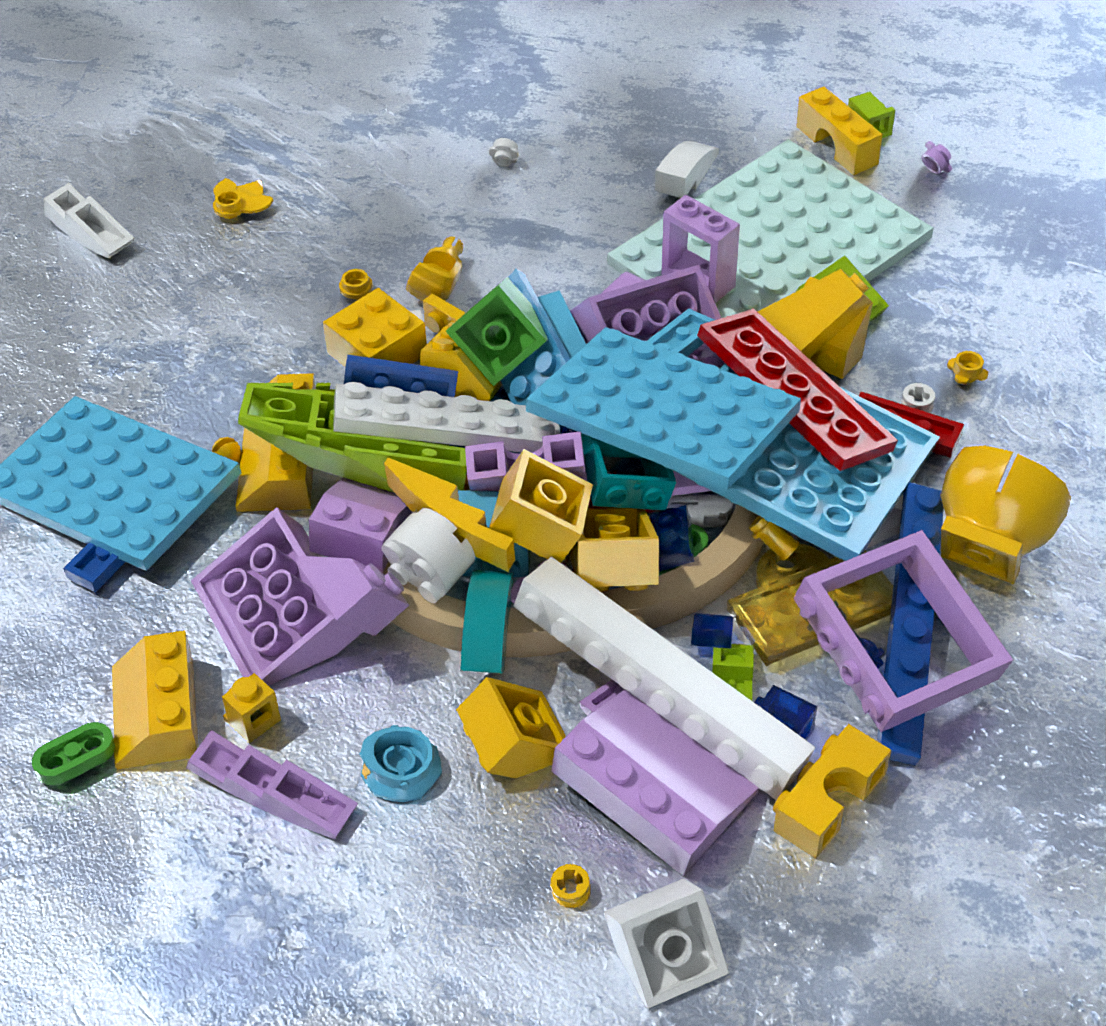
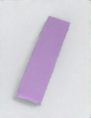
M212 730L188 760L186 769L261 810L332 839H336L358 805L351 798L287 759L281 765L249 744L243 750Z

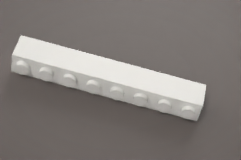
M550 557L523 579L513 606L751 781L759 789L777 800L780 794L787 790L797 779L816 748L811 743L553 557Z

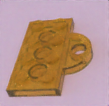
M799 543L796 550L785 559L792 562L795 566L782 568L776 564L781 559L770 549L758 562L756 573L757 588L727 601V611L750 644L754 645V650L765 666L819 645L817 634L808 620L800 615L801 610L793 598L804 577L844 562L843 559L837 557L829 559L820 550ZM879 571L830 591L828 595L853 631L890 615L893 585L885 574Z

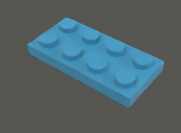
M515 269L508 278L531 303L548 338L542 346L500 380L512 403L526 405V398L571 358L527 276L520 270Z

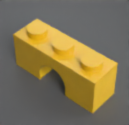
M824 86L799 96L796 127L815 143L831 136L835 145L834 159L854 176L879 164L883 135Z
M850 724L838 736L832 734L825 742L820 758L815 763L808 762L801 770L797 784L791 792L784 790L777 798L773 806V812L776 813L773 831L817 859L840 831L844 806L831 799L827 794L833 791H846L864 801L886 775L891 749Z

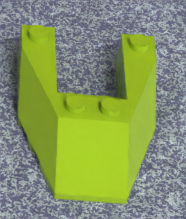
M247 383L238 416V424L311 468L395 493L388 486L384 466L386 459L391 458L457 485L458 490L464 491L467 473L465 448L449 446L450 444L334 432L335 389H330L331 383H316V389H293V383Z

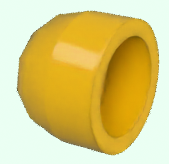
M221 437L214 442L212 452L240 463L241 448L238 442L231 437Z

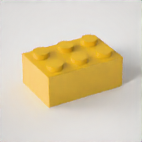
M617 507L588 508L582 536L568 553L574 573L600 592L606 591L612 586H624L627 590L640 591L647 589L648 585H659V538L645 509Z

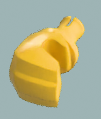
M447 237L443 241L442 247L432 248L426 253L423 263L419 262L408 278L406 290L411 295L421 301L430 294H434L445 301L450 297L462 273V263L459 255L463 252L464 246L460 239H458L455 246H452L456 237Z

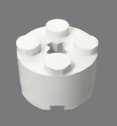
M422 508L418 513L416 509L381 546L383 553L391 564L387 569L388 572L393 574L402 585L409 582L416 586L421 596L430 603H436L449 591L474 563L475 554L466 538L460 543L453 535L457 529L453 523L441 514L428 508Z

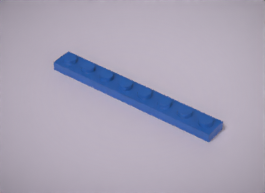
M908 482L903 493L899 539L922 530L939 555L944 512L940 496L941 490ZM902 563L896 564L884 669V679L897 698L928 685L934 621L933 608ZM925 713L883 732H880L878 729L877 741L891 749L890 760L916 766L919 762L922 751Z

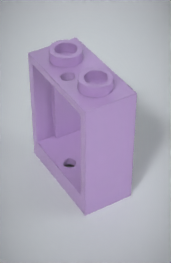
M684 195L663 213L661 274L665 275L699 264L714 302H718L736 286L740 224L688 195ZM688 232L711 244L710 262L687 249Z

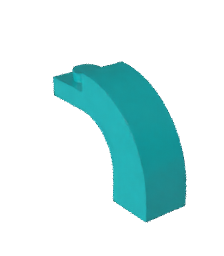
M474 570L472 572L465 606L460 671L502 673L505 670L507 629L512 604L510 599L514 572Z

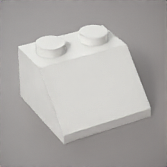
M683 878L604 911L617 954L646 1008L649 1009L729 974L703 889Z

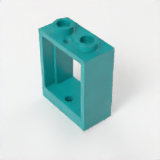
M581 433L587 482L593 484L590 495L593 506L666 510L677 483L673 470ZM602 456L641 459L646 476L607 474Z

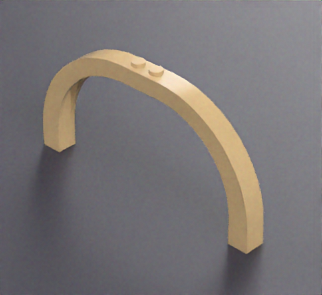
M736 505L729 522L720 535L696 557L680 567L660 575L659 585H648L647 589L640 591L627 590L623 586L601 593L651 629L693 614L724 594L752 565L764 544L760 538L754 539L752 537L753 532L749 529L751 523L759 515L740 505ZM389 561L383 571L385 575L388 573L387 569L391 566ZM409 582L402 585L404 591L401 594L409 606L391 622L425 641L448 649L461 651L466 601L444 595L436 603H430L421 596L416 586ZM510 608L506 657H534L572 651L519 610Z

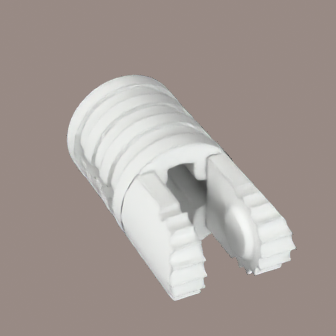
M687 494L671 496L665 510V528L677 527L682 524H695L701 528L725 527L732 516L734 503L718 495Z

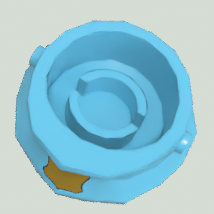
M393 725L390 728L372 733L363 741L359 754L363 760L360 775L365 785L375 797L392 802L419 800L442 775L441 759L437 746L430 743L429 738L419 730Z

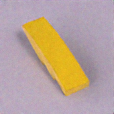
M391 458L386 459L384 466L388 486L412 512L417 509L418 513L422 508H428L441 514L457 527L453 535L460 543L465 538L468 540L473 548L475 557L508 572L515 561L514 539L487 528L485 511L460 502L457 485Z

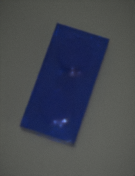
M687 506L666 508V510H661L657 514L650 515V521L659 538V572L694 562L691 516Z

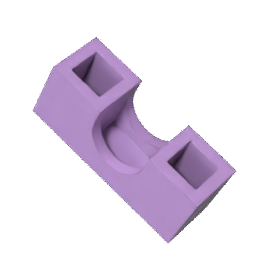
M581 431L542 436V447L531 453L587 481ZM503 441L465 446L467 478L470 490L499 492L502 479L520 454L506 450Z

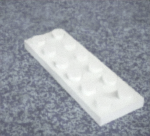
M357 382L336 383L334 432L459 446L503 441L506 450L512 452H522L523 449L529 452L537 451L543 445L542 436L561 434L559 424L526 412V405H517L508 400L498 399L491 402L477 400L468 395L449 397L441 396L433 391L414 393L392 386L380 389L366 387Z

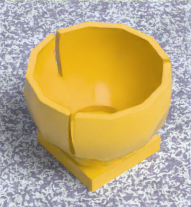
M986 445L964 447L948 468L940 495L946 514V519L941 528V557L1014 584L1020 572L1021 557L1045 545L1054 536L1066 518L1071 501L1070 493L1066 483L1049 469L1020 454H1017L1002 490L998 492V487L1013 452Z

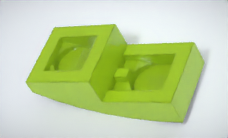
M714 643L712 673L752 701L754 645Z

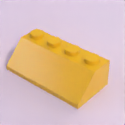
M314 373L278 374L268 382L293 383V389H316ZM244 428L240 460L242 473L238 479L236 512L273 511L276 507L280 510L311 509L314 468L307 466Z

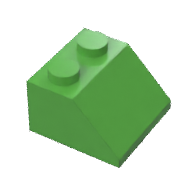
M508 277L501 281L446 330L447 334L493 386L548 340L531 303Z

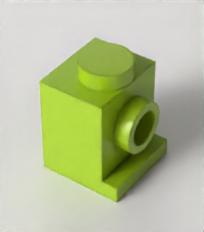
M870 91L849 98L848 106L883 134L882 138L892 135L896 111L893 107L886 108Z

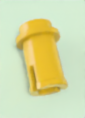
M758 516L749 526V529L753 532L752 537L754 539L760 538L782 561L787 559L799 545V541L795 540L782 527L766 521L761 516Z

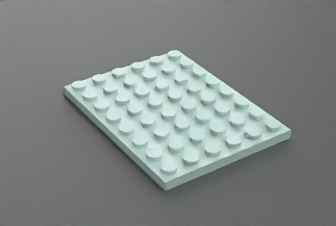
M789 139L694 198L740 224L736 286L715 303L721 318L751 309L759 311L791 295L810 276L814 277L844 255L869 282L931 239L933 234L932 226ZM663 219L607 254V264L621 274L630 272L644 280L662 276ZM688 232L687 249L710 262L711 244Z

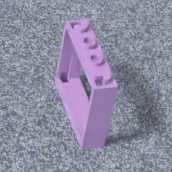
M922 530L804 577L793 598L801 610L800 615L808 620L817 634L820 646L823 650L829 652L839 668L841 678L847 685L851 686L862 703L864 713L870 715L880 732L999 680L1013 661L1008 651ZM902 563L965 654L971 666L897 698L828 595V592Z

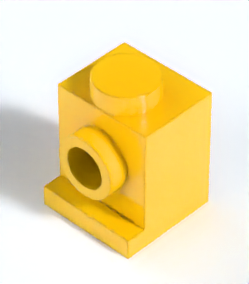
M255 673L249 677L237 679L229 691L222 696L226 711L223 715L224 721L249 744L281 721L275 691ZM257 710L263 713V715L251 722L250 715Z

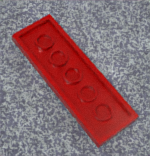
M755 309L700 325L697 336L736 374L801 398L800 411L789 424L839 471L894 451L898 440Z

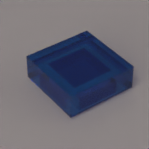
M703 613L694 614L691 645L731 648L734 617Z

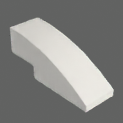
M684 141L678 144L667 154L655 170V191L682 198L691 189L696 190L719 154V148L694 141Z
M70 183L43 199L44 215L72 239L99 255L110 258L134 242V237L91 196L85 199Z

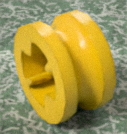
M565 864L553 872L550 886L554 900L559 905L566 908H576L588 901L591 895V886L586 870L575 864ZM566 880H575L576 892L567 893L565 887Z

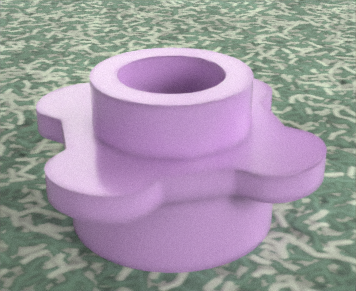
M931 141L925 143L927 151L921 156L924 165L935 174H939L942 171L949 173L952 167L949 163L951 154L948 149L940 144L935 146Z

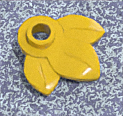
M225 178L213 190L215 201L213 202L214 213L226 219L235 218L242 213L253 214L269 208L273 203V197L263 195L261 180L236 186L233 181Z

